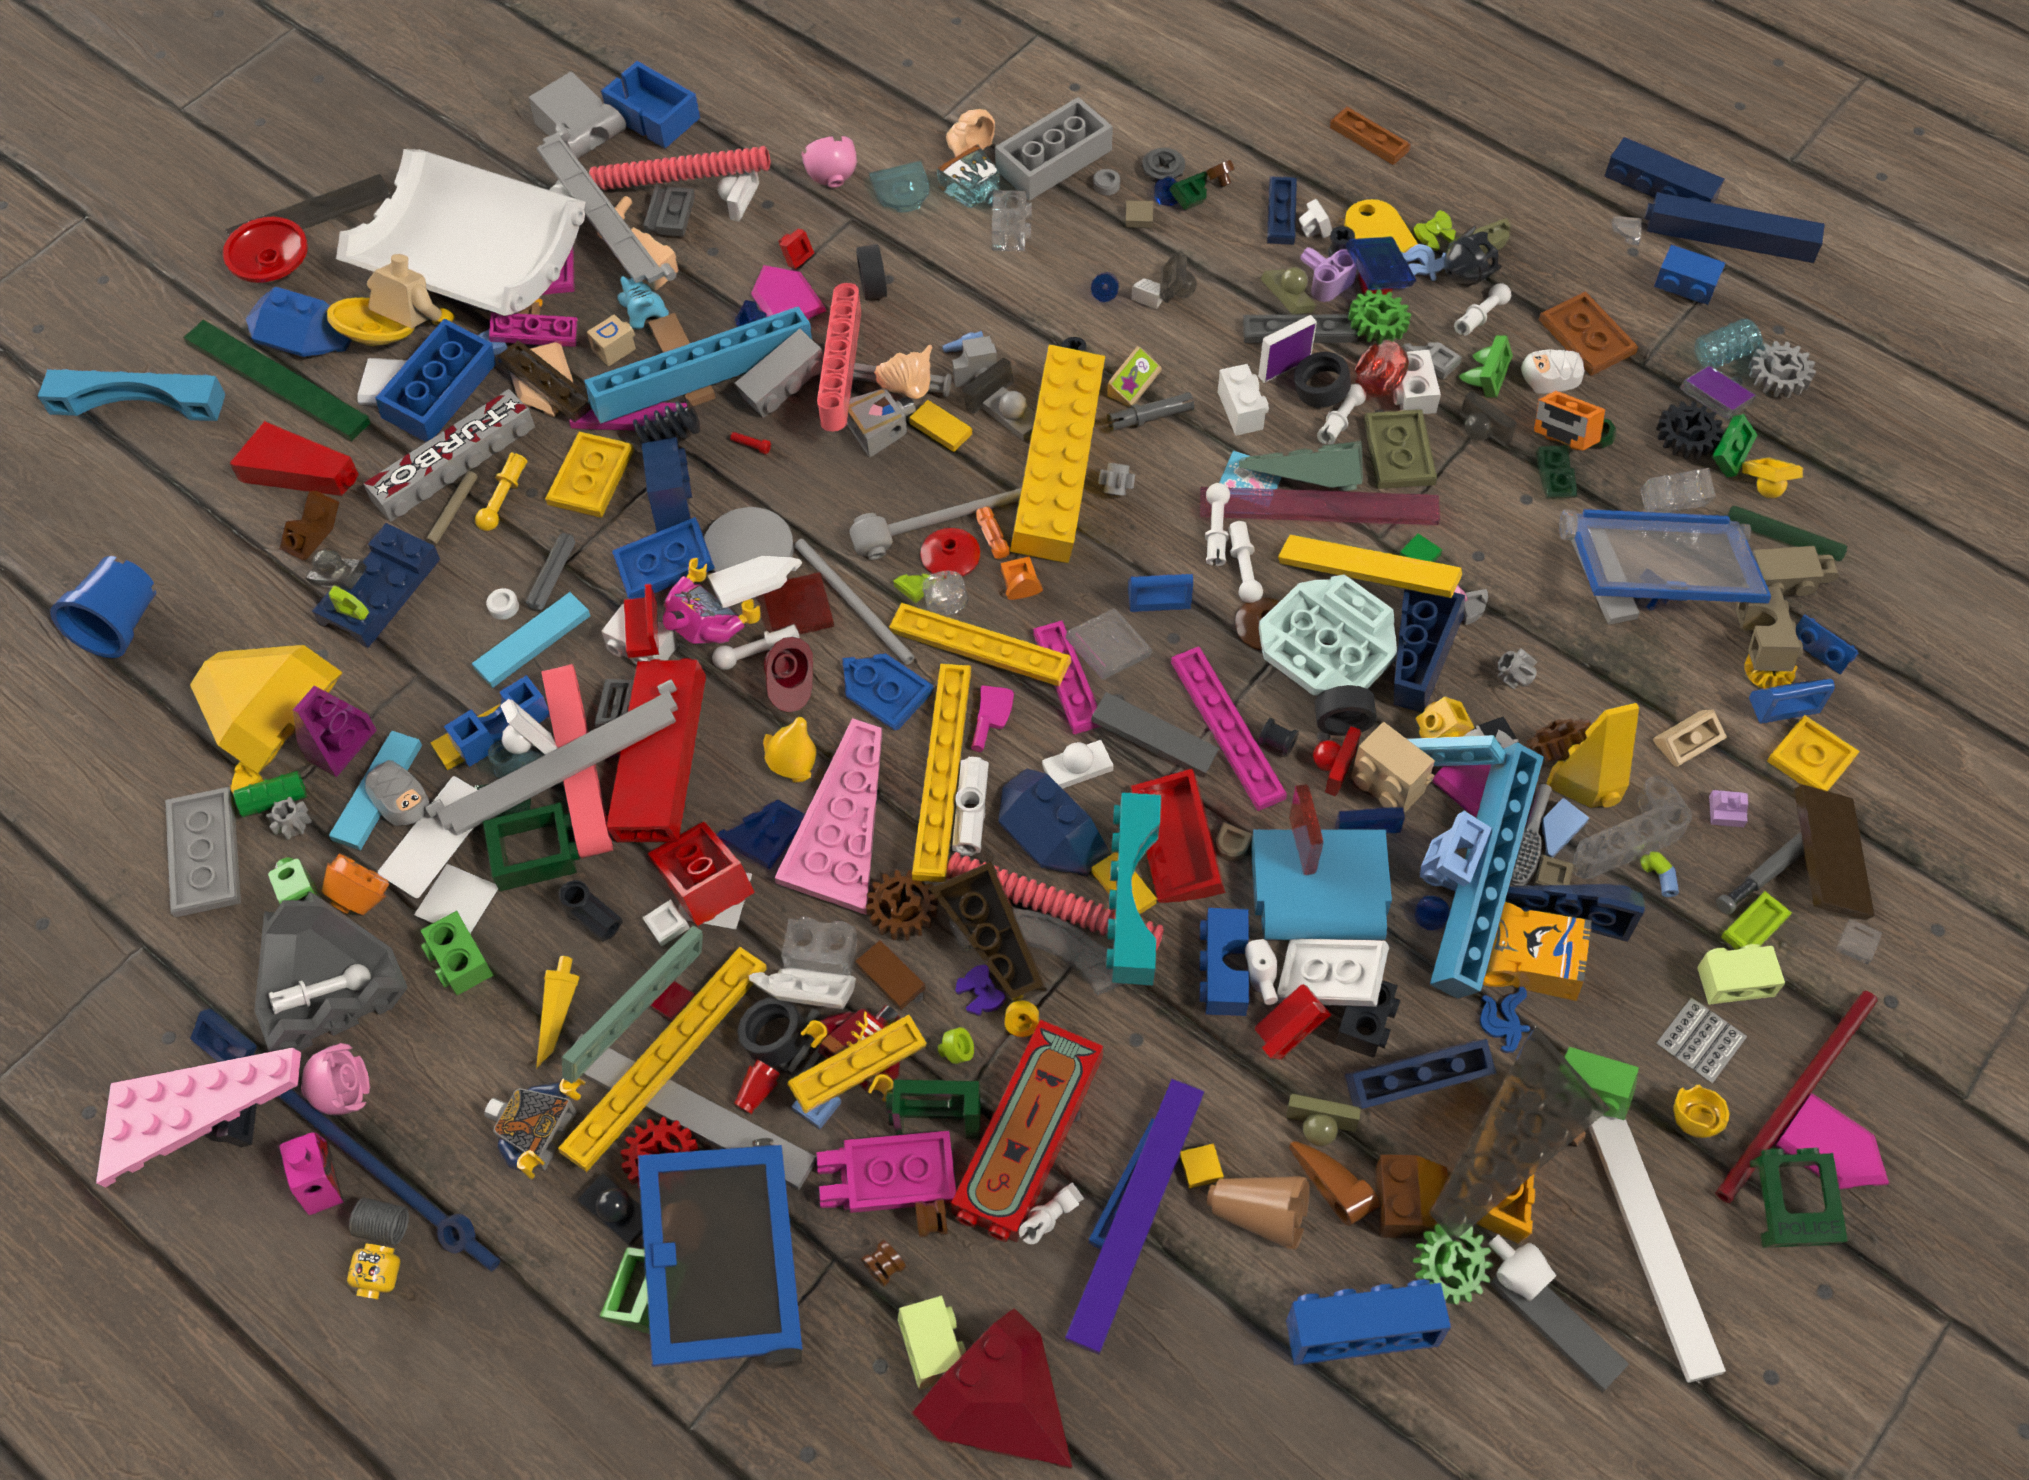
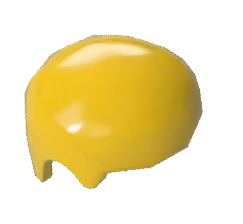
M1696 1085L1689 1090H1685L1682 1087L1678 1091L1673 1106L1676 1124L1685 1133L1695 1138L1715 1136L1726 1128L1729 1121L1730 1113L1726 1101L1717 1092L1702 1088L1701 1085Z

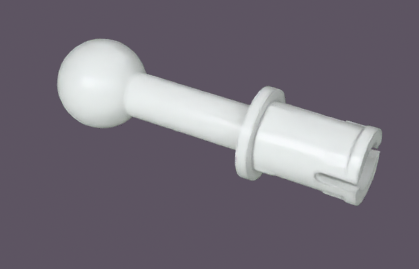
M1502 283L1492 286L1489 290L1488 298L1483 303L1469 306L1466 314L1454 323L1455 331L1460 335L1464 333V336H1467L1475 327L1483 325L1487 321V313L1496 305H1505L1509 302L1511 298L1510 288Z
M1351 384V388L1339 409L1328 413L1326 423L1317 433V438L1321 443L1326 444L1328 441V445L1333 444L1339 433L1348 427L1347 416L1354 406L1363 404L1366 399V391L1361 385Z
M1215 483L1206 492V498L1212 505L1211 530L1205 533V539L1208 541L1206 563L1213 565V559H1216L1215 566H1222L1226 563L1225 546L1226 541L1229 539V534L1223 530L1224 505L1230 498V491L1226 485Z
M1233 522L1228 527L1232 543L1230 553L1232 557L1238 558L1243 581L1239 587V596L1245 603L1256 602L1262 598L1263 588L1254 579L1250 555L1254 553L1255 549L1250 543L1246 522Z
M795 624L771 633L765 631V638L736 648L725 645L720 646L713 653V663L719 669H730L739 659L771 650L774 644L783 638L792 636L800 638Z
M354 964L349 966L341 976L305 986L303 980H301L297 986L268 993L271 1006H273L274 1014L304 1004L306 1007H309V999L344 988L353 991H360L366 988L371 980V974L367 967L361 964Z

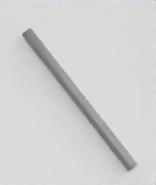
M1021 488L888 524L891 536L970 515L985 506L995 508L1017 502L1020 498Z
M804 539L798 540L795 548L906 665L910 664L915 656Z

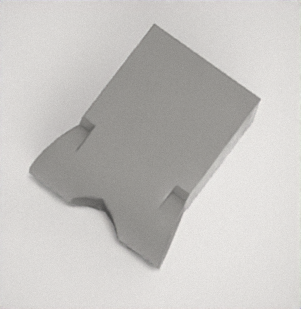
M572 71L529 96L535 124L548 136L556 133L555 127L557 125H564L571 135L570 139L564 142L577 159L626 129V123L622 115L612 106L603 104L601 99Z

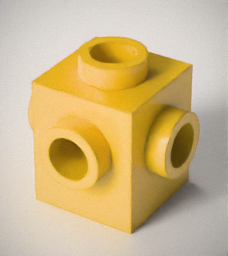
M1447 697L1429 704L1424 709V712L1415 718L1420 727L1419 734L1421 738L1463 737L1475 728L1462 702Z

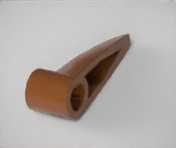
M1297 1141L1290 1143L1289 1149L1344 1224L1351 1226L1380 1207L1375 1191L1365 1180L1359 1181L1335 1159L1313 1147Z

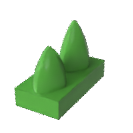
M1496 335L1492 346L1485 347L1473 354V358L1484 366L1473 368L1459 375V378L1473 386L1483 387L1485 397L1497 398L1513 355L1507 336Z

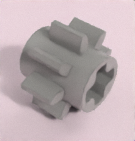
M1108 463L1107 470H1100L1098 484H1104L1105 493L1126 495V488L1132 489L1134 487L1135 474L1129 473V465Z
M1522 648L1517 653L1508 651L1498 662V669L1501 672L1497 677L1512 689H1515L1517 685L1521 687L1528 686L1536 677L1537 670L1534 665L1537 663V660Z
M288 797L287 800L275 802L272 813L267 814V818L272 823L270 825L271 830L275 835L282 832L287 840H290L291 836L303 835L306 824L312 821L306 813L308 808L303 801L295 804L291 797Z

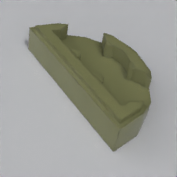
M1505 218L1474 230L1473 234L1487 232L1488 241L1497 250H1500L1509 239L1511 225L1508 219ZM1484 245L1479 246L1484 254L1488 252Z

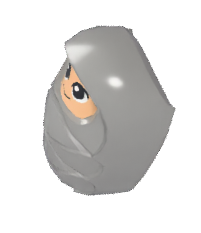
M387 760L368 773L365 780L366 792L381 815L394 826L413 824L427 813L425 806L429 805V800L425 790L402 766L394 761Z

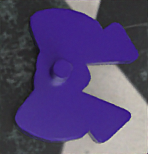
M985 964L972 968L965 975V978H958L955 989L957 994L975 989L977 998L966 1007V1011L980 1016L982 1011H996L1006 1002L1004 993L995 989L989 978L990 970Z

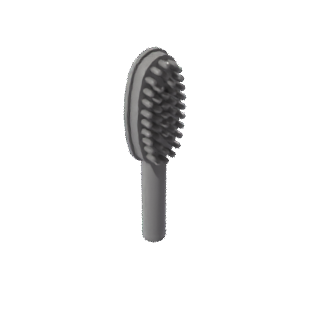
M1540 784L1529 819L1523 832L1510 884L1514 886H1525L1528 884L1539 864L1541 837L1538 831L1552 790L1546 784Z

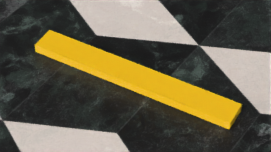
M940 664L912 880L946 881L971 679V666Z
M739 947L558 1147L559 1152L587 1172L752 987L754 983L749 980V975L758 972L764 973L767 970L766 964Z

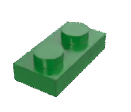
M1744 414L1733 416L1712 456L1726 478L1737 476L1757 437V433Z

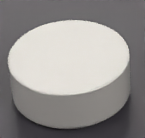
M505 588L493 591L486 601L491 616L500 620L511 618L519 609V602L515 593Z

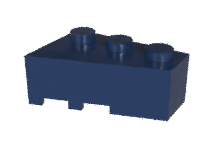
M677 437L642 443L647 493L656 531L659 532L691 519L688 499L693 498L687 466L688 462L685 448L679 449Z

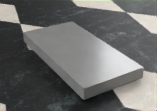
M231 787L165 800L171 914L174 917H180L240 904L235 804Z

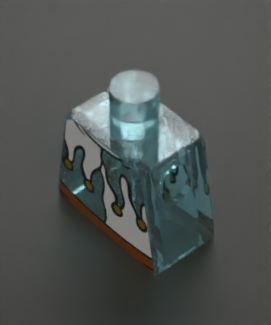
M978 144L937 168L938 188L966 207L973 208L982 201H985L989 206H994L1000 201L998 169Z

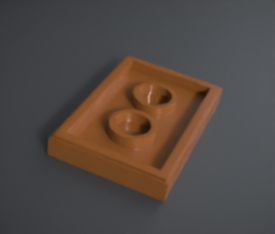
M1586 291L1540 313L1539 321L1567 351L1579 353L1583 360L1584 369L1590 376L1637 353L1638 346Z

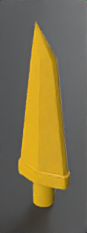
M568 956L559 957L557 971L546 970L536 1069L554 1052L576 986H578L579 976L570 974L573 959Z

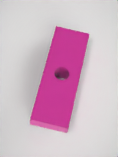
M491 312L490 342L515 343L519 340L523 344L546 345L555 342L561 344V346L576 347L577 317L516 313L504 316Z

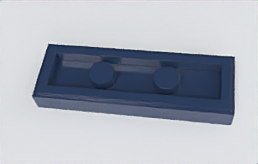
M1270 176L1267 243L1295 244L1297 178Z

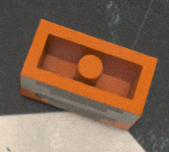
M1554 391L1538 400L1534 432L1544 435L1549 440L1565 443L1571 449L1583 451L1600 442L1605 409L1559 391Z

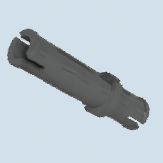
M1186 392L1185 394L1141 406L1137 403L1131 405L1129 409L1108 413L1107 422L1119 419L1118 422L1108 426L1113 432L1132 425L1136 427L1143 426L1144 422L1165 416L1194 410V401L1182 404V402L1193 399L1192 394Z

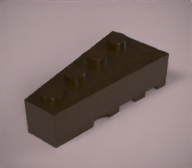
M988 862L929 888L1014 1002L1024 1001L1047 991L999 874L992 862Z

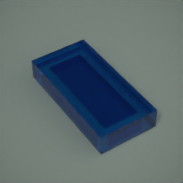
M1391 807L1339 811L1335 830H1386V834L1401 833L1405 820L1404 808Z

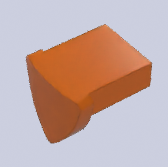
M1030 556L1001 563V572L1007 587V599L1026 598L1043 591Z

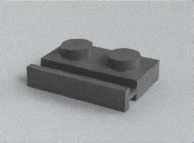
M655 185L644 222L645 233L657 231V234L684 237L695 200L694 189L678 187L660 189V186Z

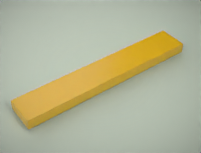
M1289 535L1278 556L1280 564L1334 575H1346L1349 578L1452 598L1462 577L1461 567L1295 535Z
M904 603L900 604L889 626V630L895 635L1056 686H1060L1071 663L1070 655Z

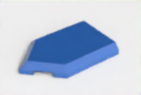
M886 653L876 654L871 658H842L846 698L894 731L902 727L930 697L934 689V685Z

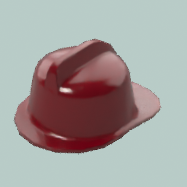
M793 636L783 638L774 644L765 657L766 689L768 698L776 708L785 712H794L804 707L811 697L813 653L804 640Z

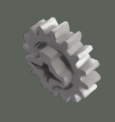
M1774 341L1772 347L1765 343L1761 350L1756 349L1748 367L1751 369L1749 377L1756 378L1755 386H1764V393L1770 390L1774 391V397L1784 393L1786 398H1790L1792 392L1799 396L1803 389L1807 390L1816 372L1813 370L1815 362L1807 361L1810 354L1808 352L1801 354L1799 352L1801 348L1799 345L1793 349L1790 348V343L1787 341L1784 346H1780L1778 341Z

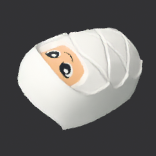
M1549 349L1532 352L1526 356L1521 367L1524 379L1533 388L1535 393L1543 394L1554 391L1561 392L1578 387L1582 382L1585 372L1583 360L1579 353L1567 350Z

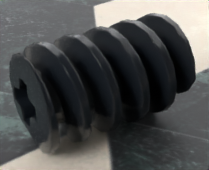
M686 399L687 407L685 408L679 401L675 402V412L669 406H665L666 416H662L658 410L654 411V421L648 415H644V425H641L637 419H634V429L640 443L676 437L678 442L679 436L686 439L689 438L690 432L698 434L700 432V422L691 402Z

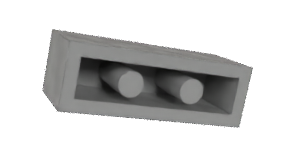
M799 329L737 380L735 385L742 398L764 418L770 412L775 411L789 396L798 392L813 376L818 375L822 371L823 351L809 336Z

